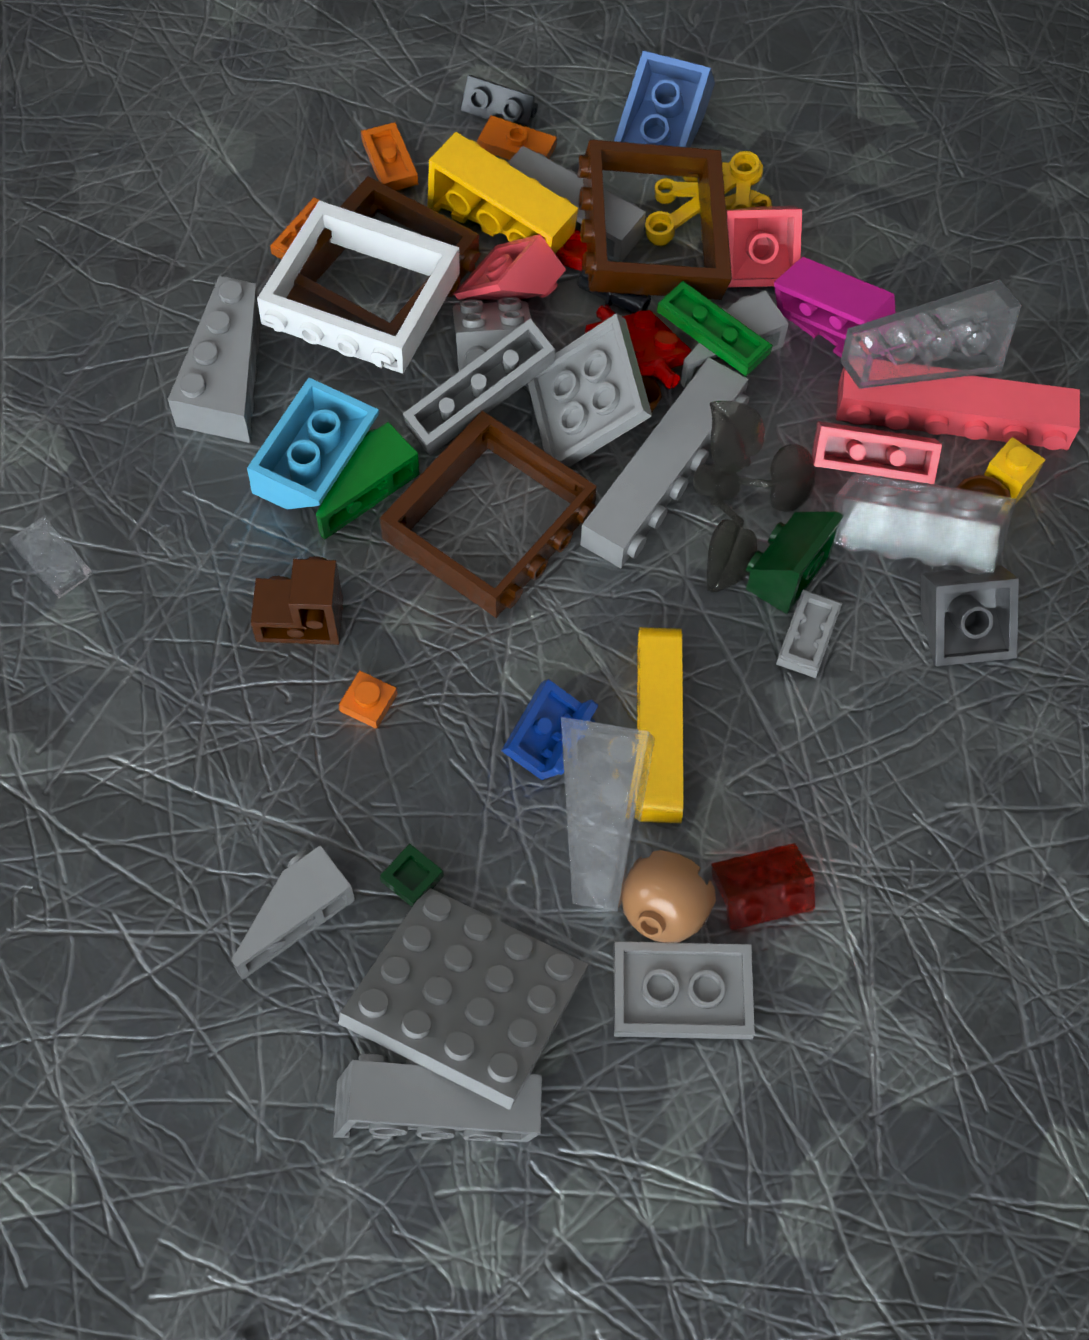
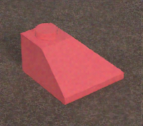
M761 206L726 210L732 280L728 288L773 287L774 282L801 258L802 209L796 206Z
M539 234L496 245L457 289L454 295L458 300H488L504 297L527 299L536 296L544 298L557 288V280L566 271V268L542 235Z

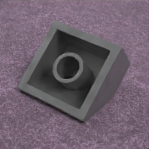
M1002 565L921 573V615L935 666L1017 658L1019 578Z

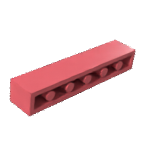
M845 360L838 385L836 420L850 422L855 425L885 426L894 430L924 431L933 435L963 436L971 440L986 439L1007 443L1013 437L1025 445L1040 446L1049 450H1068L1080 429V389Z

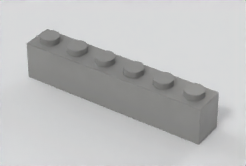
M708 357L584 521L580 545L619 568L624 566L629 557L635 559L642 551L647 540L645 536L651 527L658 529L664 521L668 512V508H666L672 499L678 501L685 492L689 483L687 478L693 471L698 473L703 468L709 456V448L713 443L719 445L729 429L728 423L733 416L739 418L745 410L749 401V397L745 395L749 379Z

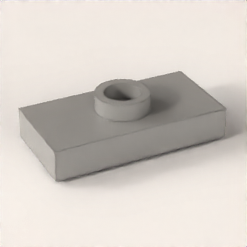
M803 589L776 665L816 678L842 602Z

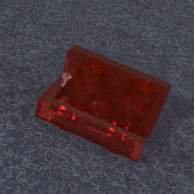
M796 843L740 857H733L711 864L712 878L726 904L727 923L731 930L796 915L815 908L814 875Z

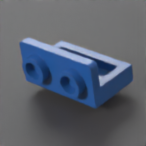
M547 679L539 685L501 751L540 780L558 774L562 775L570 768L575 759V754L572 751L579 740L584 739L593 728L595 719L592 716L598 704L592 699L580 703L562 688Z

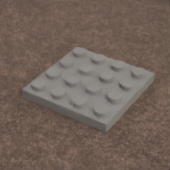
M430 888L415 902L340 1012L338 1024L511 1110L582 981L588 964Z

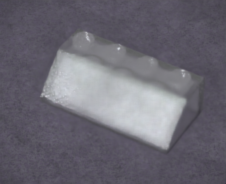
M855 472L834 499L833 511L844 515L835 544L842 545V548L848 551L859 552L866 549L881 552L884 557L891 559H902L904 557L920 559L929 566L940 567L947 564L963 567L964 571L972 574L994 573L1002 557L1016 498Z

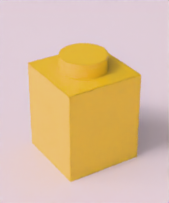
M1012 437L989 462L984 475L996 478L1009 489L1013 508L1033 485L1046 459Z

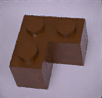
M318 556L307 559H293L291 579L285 576H272L268 579L256 578L251 626L256 642L340 644L343 596L336 560H327Z

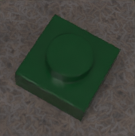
M409 843L380 875V880L413 907L423 894L436 886L444 877V873L440 867Z

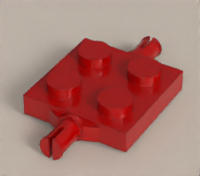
M605 304V307L604 305L600 306L596 316L601 322L586 325L585 333L616 313L607 304ZM651 310L638 311L634 314L621 316L626 319L641 376L653 375L658 377L668 389H671V386L672 388L677 386L680 376L672 368L683 365L684 359L692 350Z

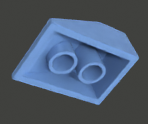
M642 51L614 141L690 148L704 119L715 85L712 69L691 62Z

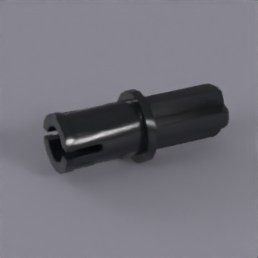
M585 270L581 271L577 280V285L580 288L604 299L605 304L609 306L614 304L633 314L638 311H647L651 302V295L589 291L588 274H585Z

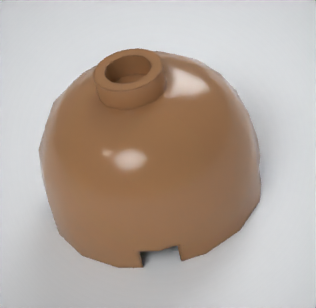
M653 851L647 858H642V856L638 858L630 869L621 892L623 911L629 923L647 938L667 944L681 942L697 933L705 924L716 902L715 888L711 880L706 885L705 881L698 875L701 868L694 861L674 852Z

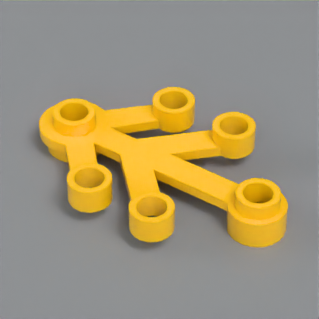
M741 151L736 153L730 162H722L725 194L736 187V201L730 207V210L751 207L749 205L751 186L758 183L763 176V164L758 156L750 151ZM683 177L685 182L663 178L655 183V199L659 203L669 204L676 197L694 198L671 214L664 211H656L647 217L645 221L646 236L654 245L664 246L668 244L675 236V229L700 212L697 178ZM665 189L670 190V191L667 192V193L661 192L662 190H665Z

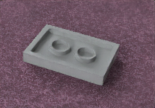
M614 942V1037L753 1039L755 1036L751 944Z

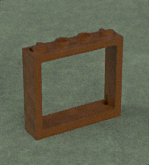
M589 140L585 155H579V169L577 172L578 178H583V187L580 188L579 209L585 210V219L581 223L580 239L587 246V252H584L582 270H585V274H588L589 291L666 296L684 281L706 298L722 300L732 280L721 150ZM602 170L697 178L704 267L607 261Z
M369 176L364 179L340 206V208L373 218L379 212L423 236L459 247L460 274L447 295L448 297H452L456 293L460 281L467 272L475 270V263L481 255V252H479L478 233ZM324 228L286 298L396 336L429 277L393 320L388 322L316 283L346 249L331 243V230Z
M482 410L380 517L382 539L497 618L505 608L511 609L519 601L524 586L531 579L535 581L543 574L548 565V559L556 551L560 553L568 546L573 537V531L581 523H584L596 507L597 486ZM487 449L570 503L565 511L495 588L411 531Z

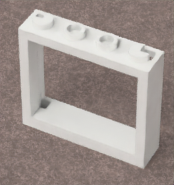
M319 200L257 298L261 324L274 328L277 332L282 331L302 338L308 343L319 344L334 349L345 356L356 357L371 362L379 368L385 367L403 374L460 274L459 247ZM324 228L331 230L332 237L330 241L333 244L430 276L396 336L286 298Z

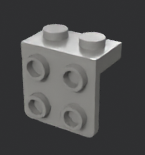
M504 297L494 303H483L480 300L470 299L452 307L456 334L458 372L531 318L526 301H521L517 297Z

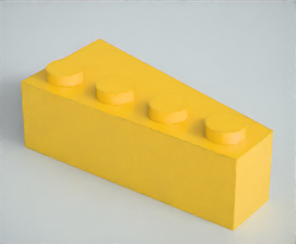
M455 132L429 159L428 208L436 212L444 208L452 212V219L463 224L468 219L481 225L482 232L491 236L498 233L504 234L509 242L541 234L555 254L575 232L578 207L573 205L567 198L558 196L542 186L538 180L518 171L506 160L486 151L477 142Z

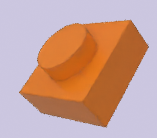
M359 670L338 704L340 712L378 729L398 695L397 688Z

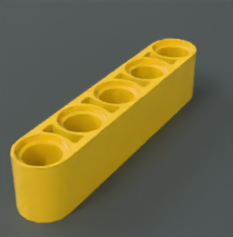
M639 627L637 645V822L682 823L684 803L682 629Z

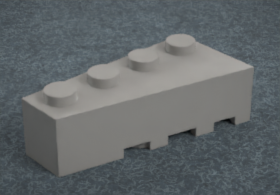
M363 1054L358 1057V1060H352L337 1080L333 1138H350L351 1128L369 1129L374 1139H393V1136L407 1134L408 1130H417L416 1135L421 1137L422 1140L449 1139L455 1137V1131H463V1139L467 1141L529 1142L541 1133L542 1075L530 1074L513 1107L509 1110L409 1059L406 1060V1064L387 1063V1057L384 1055Z

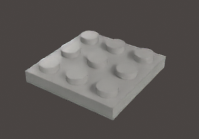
M617 313L556 352L554 364L528 382L543 449L567 467L572 466L652 417L626 319Z

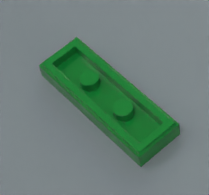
M684 281L658 303L657 312L745 376L753 371L771 353V343Z

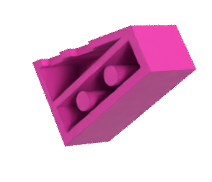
M801 257L774 282L777 307L783 316L813 338L820 334L836 346L833 353L843 359L848 355L855 361L887 364L898 354L894 293L806 257Z

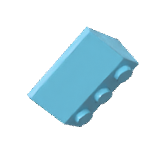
M308 377L247 467L252 493L287 510L320 506L378 417L379 409Z

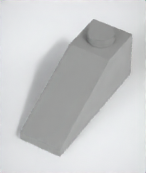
M766 290L752 296L746 295L727 309V313L771 343V352L784 346L789 323ZM698 343L684 359L681 384L686 388L708 357L730 369L734 367Z
M321 845L311 852L309 850L300 852L290 860L288 868L282 871L231 960L242 980L355 901L352 886Z

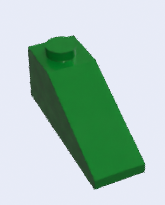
M389 422L378 429H372L367 432L319 507L316 517L319 533L324 540L420 475L417 451Z

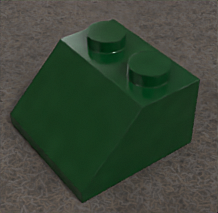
M837 511L794 512L786 524L779 522L768 539L769 547L764 553L758 550L747 565L746 571L750 575L746 590L783 613L788 614L800 598L803 589H807L830 558L844 515Z

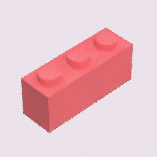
M818 421L811 461L816 467L934 484L942 444L934 438Z

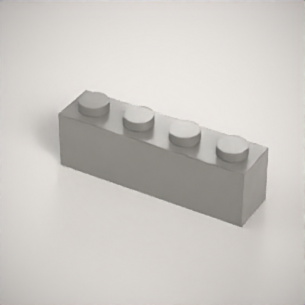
M522 146L509 160L508 163L526 176L538 180L542 186L558 196L567 198L573 205L579 208L580 188L583 187V178H578L574 171L547 159L543 154L536 153L525 146ZM603 187L607 258L611 261L622 262L643 237L646 211L640 209L634 203L627 202L610 193ZM578 209L575 230H581L582 220L585 219V210Z
M531 318L405 411L403 417L407 428L428 455L431 456L458 436L482 410L486 413L490 412L554 364V347Z

